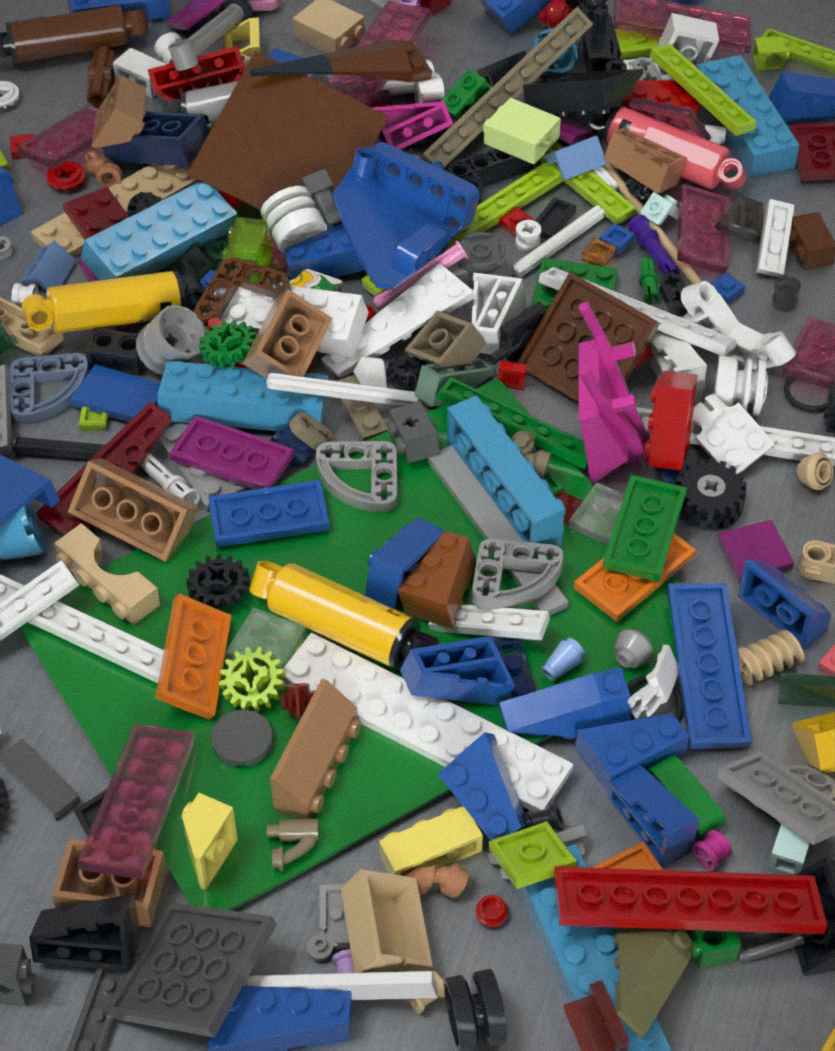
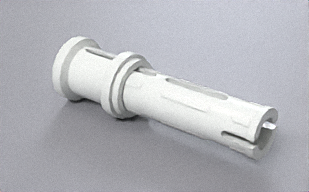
M149 453L140 467L162 486L164 490L197 505L200 500V493L196 489L187 486L182 476L173 475Z

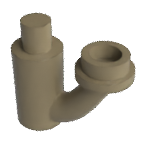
M280 819L279 824H267V837H279L280 842H299L287 851H284L283 846H279V849H272L273 868H279V871H283L284 864L301 857L314 846L316 841H319L318 819Z

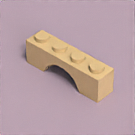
M82 523L55 542L57 562L62 560L66 567L74 573L77 581L82 586L87 585L90 587L99 601L102 603L107 602L120 619L125 618L134 626L160 606L157 587L139 572L127 575H114L103 571L99 567L104 557L100 539Z

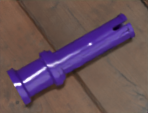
M637 215L632 218L627 225V229L637 237L638 245L648 251L663 274L671 273V270L679 275V267L676 266L659 242V234L650 227L647 216Z

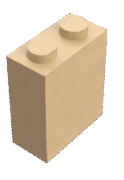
M315 0L292 18L294 37L325 53L349 49V47L365 35L364 16L332 0Z

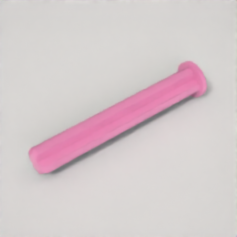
M458 240L455 241L456 244L438 255L396 288L386 289L374 297L373 300L380 311L439 263L447 269L464 257L467 259L468 256Z

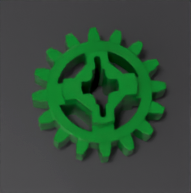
M233 320L231 323L222 321V326L218 327L214 324L212 325V331H204L205 337L199 338L200 345L198 347L204 362H210L211 367L219 364L221 369H224L226 365L234 368L236 362L243 363L256 338V332H254L252 326L247 327L244 321L239 325L236 320Z

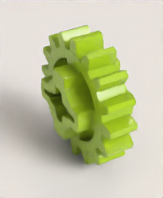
M246 647L244 655H241L238 651L234 652L236 659L234 661L226 659L225 661L229 667L228 670H220V674L224 678V680L219 681L220 687L224 690L222 694L226 700H230L231 705L235 709L240 704L243 710H249L250 706H253L256 712H260V705L262 704L270 708L271 703L269 700L271 698L279 700L280 696L277 690H283L286 687L281 680L286 678L285 671L281 669L283 667L279 658L275 659L272 651H268L264 655L262 647H258L255 653H252L251 649ZM257 663H261L266 666L260 667L259 665H257ZM246 692L248 696H244L239 693Z

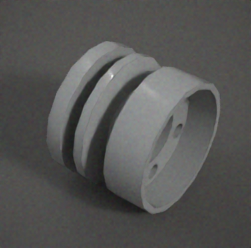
M178 305L167 306L139 332L136 339V350L140 360L147 368L163 375L167 361L189 363L200 353L198 347L200 345L199 338L205 337L204 331L206 329L203 322L188 308Z

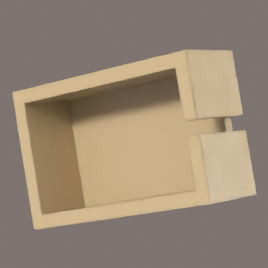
M360 869L341 888L354 973L429 971L433 965L416 878Z

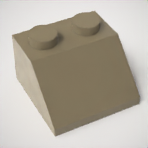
M436 311L405 351L410 355L440 367L471 364L484 348L486 342L472 323Z

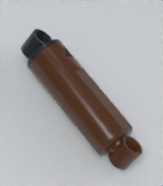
M117 5L50 17L42 16L23 21L5 22L7 32L0 33V58L12 56L13 64L16 65L28 61L53 59L56 56L97 50L99 46H108L110 48L127 45L128 36L150 33L146 11L142 9L123 13L121 6Z

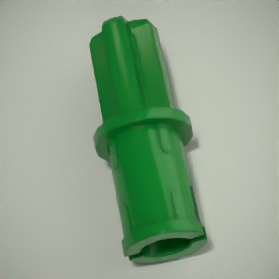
M643 257L642 261L639 262L641 274L639 284L643 287L644 302L653 304L652 295H654L655 303L660 300L658 291L659 276L655 271L654 260Z

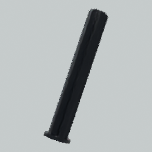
M15 434L12 443V453L14 456L21 453L91 460L105 445L26 438Z

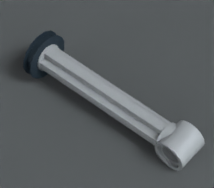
M247 0L224 1L220 4V14L188 39L169 45L168 49L176 71L196 66L199 54L231 28L249 18H253V10Z

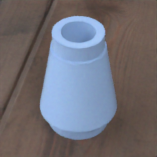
M568 638L566 641L561 640L541 670L549 680L554 682L557 678L582 663L585 651L572 638Z

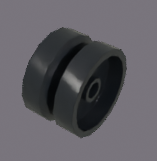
M492 969L476 971L472 974L471 991L466 979L462 975L444 978L443 987L446 1008L457 1050L470 1051L477 1049L479 1045L478 1027L483 1041L488 1046L507 1043L504 1005Z

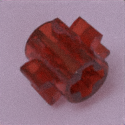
M309 683L287 685V693H281L282 695H280L281 710L289 709V717H302L316 690L310 691Z

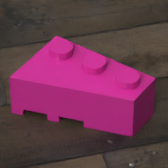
M444 101L372 107V109L389 116L379 134L380 141L400 150L453 125Z

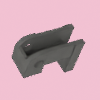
M326 169L303 177L301 186L309 190L311 198L316 203V209L320 211L327 224V230L332 228L333 224L338 222L341 224L342 221L333 198V183Z

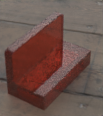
M603 980L589 984L587 997L564 1004L563 1011L580 1051H628L629 1039L619 1016L616 1014L615 1007Z

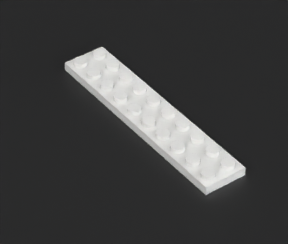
M313 633L308 636L283 668L286 678L281 680L285 685L312 698L321 679L328 680L357 707L358 720L361 721L362 725L444 767L484 732L494 734L503 762L506 763L508 775L514 790L518 794L521 805L532 812L549 808L573 771V763L445 699L411 695L403 678Z

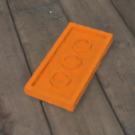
M674 533L660 582L603 569L604 558H602L574 581V589L615 622H618L690 562L696 555V549Z
M180 593L174 598L155 699L208 720L215 715L220 688L219 681H221L222 676L220 670H223L231 615Z

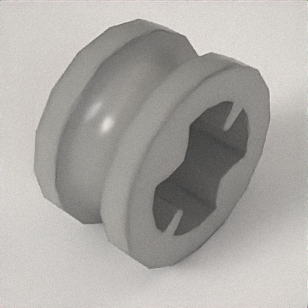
M0 236V247H2L0 249V260H5L13 254V248L9 238Z

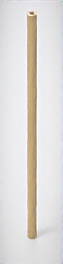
M606 161V164L602 166L618 182L617 189L626 200L636 207L637 215H642L640 211L644 206L635 195L628 191L624 180L610 162ZM648 219L650 227L659 234V242L691 284L702 282L660 226Z

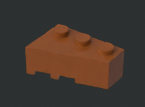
M444 531L399 587L398 593L407 615L454 630L457 611L461 609L463 604L462 596L464 590L468 589L476 565V559L468 537Z

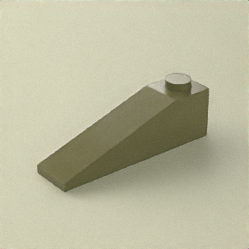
M617 927L613 936L614 945L619 948V956L614 959V967L620 973V980L615 984L616 1014L640 1038L648 1032L689 963L695 945L688 934L681 929Z

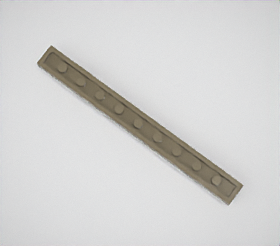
M576 7L420 157L429 164L441 161L443 167H445L483 131L485 121L490 119L501 105H504L509 98L516 99L524 91V84L534 82L593 23Z

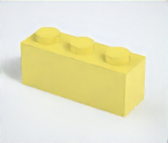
M464 806L457 809L450 808L438 817L430 820H421L409 829L386 835L382 840H379V854L388 874L406 876L418 866L429 867L435 865L436 868H440L481 852L483 835L475 820Z

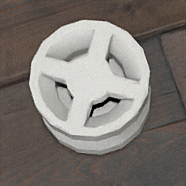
M533 220L519 222L516 226V247L524 252H532L539 247L541 243V226Z
M15 283L12 289V303L21 307L26 297L39 294L37 284L23 286L21 283Z

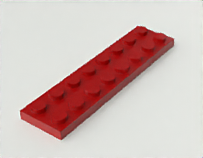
M555 866L553 880L559 925L803 934H825L827 927L815 877L812 875Z

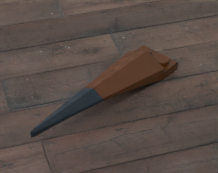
M387 40L252 69L249 76L296 74L350 75L410 83L431 79L433 71L412 40L402 42Z

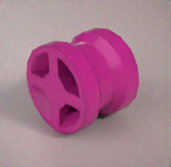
M710 830L705 835V840L697 841L692 846V853L696 860L709 871L715 870L719 866L721 859L727 860L733 854L728 840L716 830Z

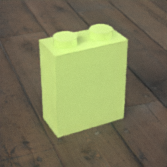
M509 98L490 119L485 121L483 125L484 144L535 164L559 139L561 118Z

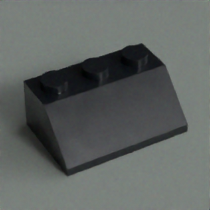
M824 857L795 874L812 875L815 877L827 922L825 934L801 933L804 944L795 946L802 972L805 975L835 971V860Z

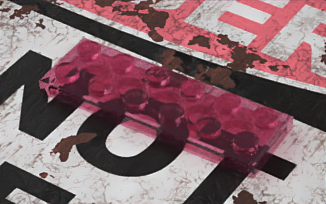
M614 0V29L661 37L671 14L674 13L716 23L719 36L717 48L749 53L751 49V17L742 14L726 13L720 10L700 8L698 6L678 4L673 1Z
M139 724L133 725L78 859L80 870L137 879L144 878L194 744L193 732Z

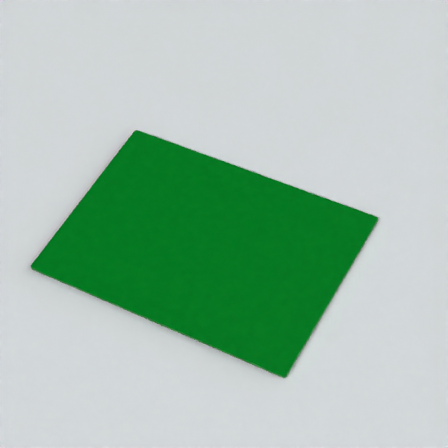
M494 380L477 388V390L530 415L500 380ZM448 403L427 412L437 432L439 451L449 447L447 445V408L452 405ZM389 431L367 440L387 441L396 447V437L391 438ZM534 445V447L536 448L537 451L543 450V449H541V448H539V447H537V446ZM397 451V505L390 512H370L349 506L333 496L321 481L330 527L328 531L216 547L210 514L192 524L189 533L167 562L141 549H136L101 566L100 568L103 571L114 575H127L139 572L157 587L160 606L134 626L125 618L120 619L107 602L102 603L99 601L90 587L87 585L82 586L79 582V586L58 601L164 650L173 600L179 593L189 597L186 579L190 578L189 569L196 570L195 562L197 561L203 564L206 563V556L215 560L217 554H221L222 559L226 560L231 555L233 563L241 560L243 568H248L250 583L257 562L268 561L281 567L287 564L299 565L365 595L370 568L368 566L370 555L373 551H378L384 546L390 537L396 536L404 525H409L417 517L445 531L468 537L476 563L479 546L484 541V538L431 468L427 458L408 463L404 454H399ZM353 452L349 456L353 459H360L364 455L360 452ZM383 453L381 456L382 463H387L386 453ZM551 454L549 467L565 488V496L558 499L562 501L566 511L563 521L562 545L559 546L563 551V566L555 584L568 600V608L550 616L542 640L491 636L515 684L507 700L586 675L621 667L626 684L628 685L635 678L641 675H648L653 671L657 664V655L662 651L663 645L670 646L676 659L667 597L668 584H679L673 576L618 622H615L574 589V581L604 558L618 514L574 464ZM317 464L276 483L275 486L315 480L321 481ZM371 469L332 470L346 485L358 491L371 494ZM381 473L377 476L380 480H388L392 477L388 473ZM382 490L381 500H387V490ZM490 552L488 559L494 560V552ZM476 565L468 589L464 590L462 605H474L472 602V587ZM503 569L500 591L518 588L519 586L508 571ZM490 570L481 573L487 577L496 575L495 572ZM484 587L483 596H488L489 588ZM249 588L248 597H241L242 604L240 606L235 603L231 604V611H228L226 607H221L222 612L231 615L223 669L228 670L229 668L225 662L226 659L234 661L236 659L234 652L238 651L241 655H244L246 647H249L252 653H255L258 647H262L264 655L268 651H272L275 659L279 658L283 665L281 669H283L308 636L313 633L403 678L400 669L395 670L270 611L267 606V599L255 596L249 591ZM399 599L397 602L398 611L406 614L401 599ZM531 603L513 608L536 610ZM410 616L420 621V632L436 637L439 640V644L487 637L484 635L435 631L429 628L428 621ZM28 622L19 627L114 783H117L126 776L131 780L157 826L155 830L147 834V837L155 850L164 852L167 869L189 905L234 911L452 792L438 775L445 768L444 766L361 724L357 737L355 739L351 738L348 743L349 750L343 763L339 762L336 768V778L332 787H327L323 794L324 801L318 814L314 813L311 818L318 819L319 841H316L314 846L301 857L284 864V870L279 871V868L272 867V849H279V846H283L284 851H287L299 842H280L279 837H267V824H279L280 819H295L274 811L270 777L311 700L310 697L285 685L286 687L283 690L278 689L277 692L280 699L271 698L269 700L271 707L268 708L265 704L260 705V712H257L264 716L271 725L273 734L271 751L262 761L255 765L247 767L246 765H238V767L229 766L220 761L214 753L211 734L213 726L222 716L232 711L242 710L240 704L235 709L231 705L230 700H226L222 694L224 690L221 687L219 688L215 715L208 720L155 699L158 683ZM622 630H638L650 640L653 646V658L649 662L636 668H626L616 661L614 647L618 634ZM568 638H572L585 651V656L582 658L583 661L553 682L543 674L541 668L545 665L561 640L566 641ZM257 663V665H259L260 667L266 666L264 664ZM643 681L635 685L630 694L646 686L648 682ZM246 692L239 693L241 695L248 696ZM445 699L506 730L499 705ZM250 706L249 710L255 711L254 707ZM515 734L535 745L552 737V735L532 736ZM198 793L233 807L238 838L206 891L200 889L189 853L182 820L185 806L189 802H193Z

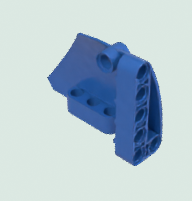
M378 142L370 148H358L355 152L352 167L333 192V198L341 221L359 260L376 288L384 289L396 288L440 255L448 246L450 239L471 225L480 196L477 187L472 183L384 142Z

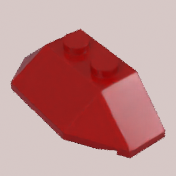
M238 46L197 56L198 64L186 70L176 71L174 63L148 69L147 72L154 93L169 102L174 99L181 100V95L185 91L238 81L245 69Z

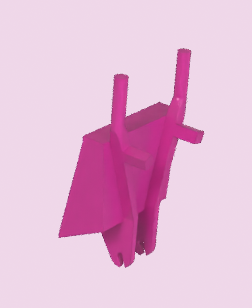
M583 302L579 305L578 309L589 327L594 340L579 343V422L582 428L590 480L593 485L625 462L632 466L642 467L641 459L648 464L649 457L645 456V445L641 439L647 441L649 433L636 410V398L634 394L630 395L617 362L618 360L635 356L634 343L629 342L611 347L589 303Z

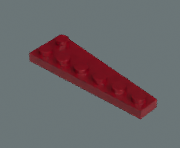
M149 402L91 460L104 459L134 474L171 424V416L152 402ZM87 463L57 492L60 499L59 503L52 508L44 504L36 512L39 520L62 537L81 523L91 532L96 527L68 513Z

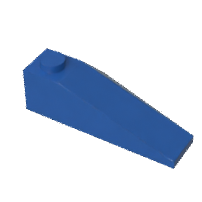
M621 667L586 675L498 704L506 730L513 734L552 735L563 736L564 739L576 738L577 730L631 720V707L628 705L630 693Z

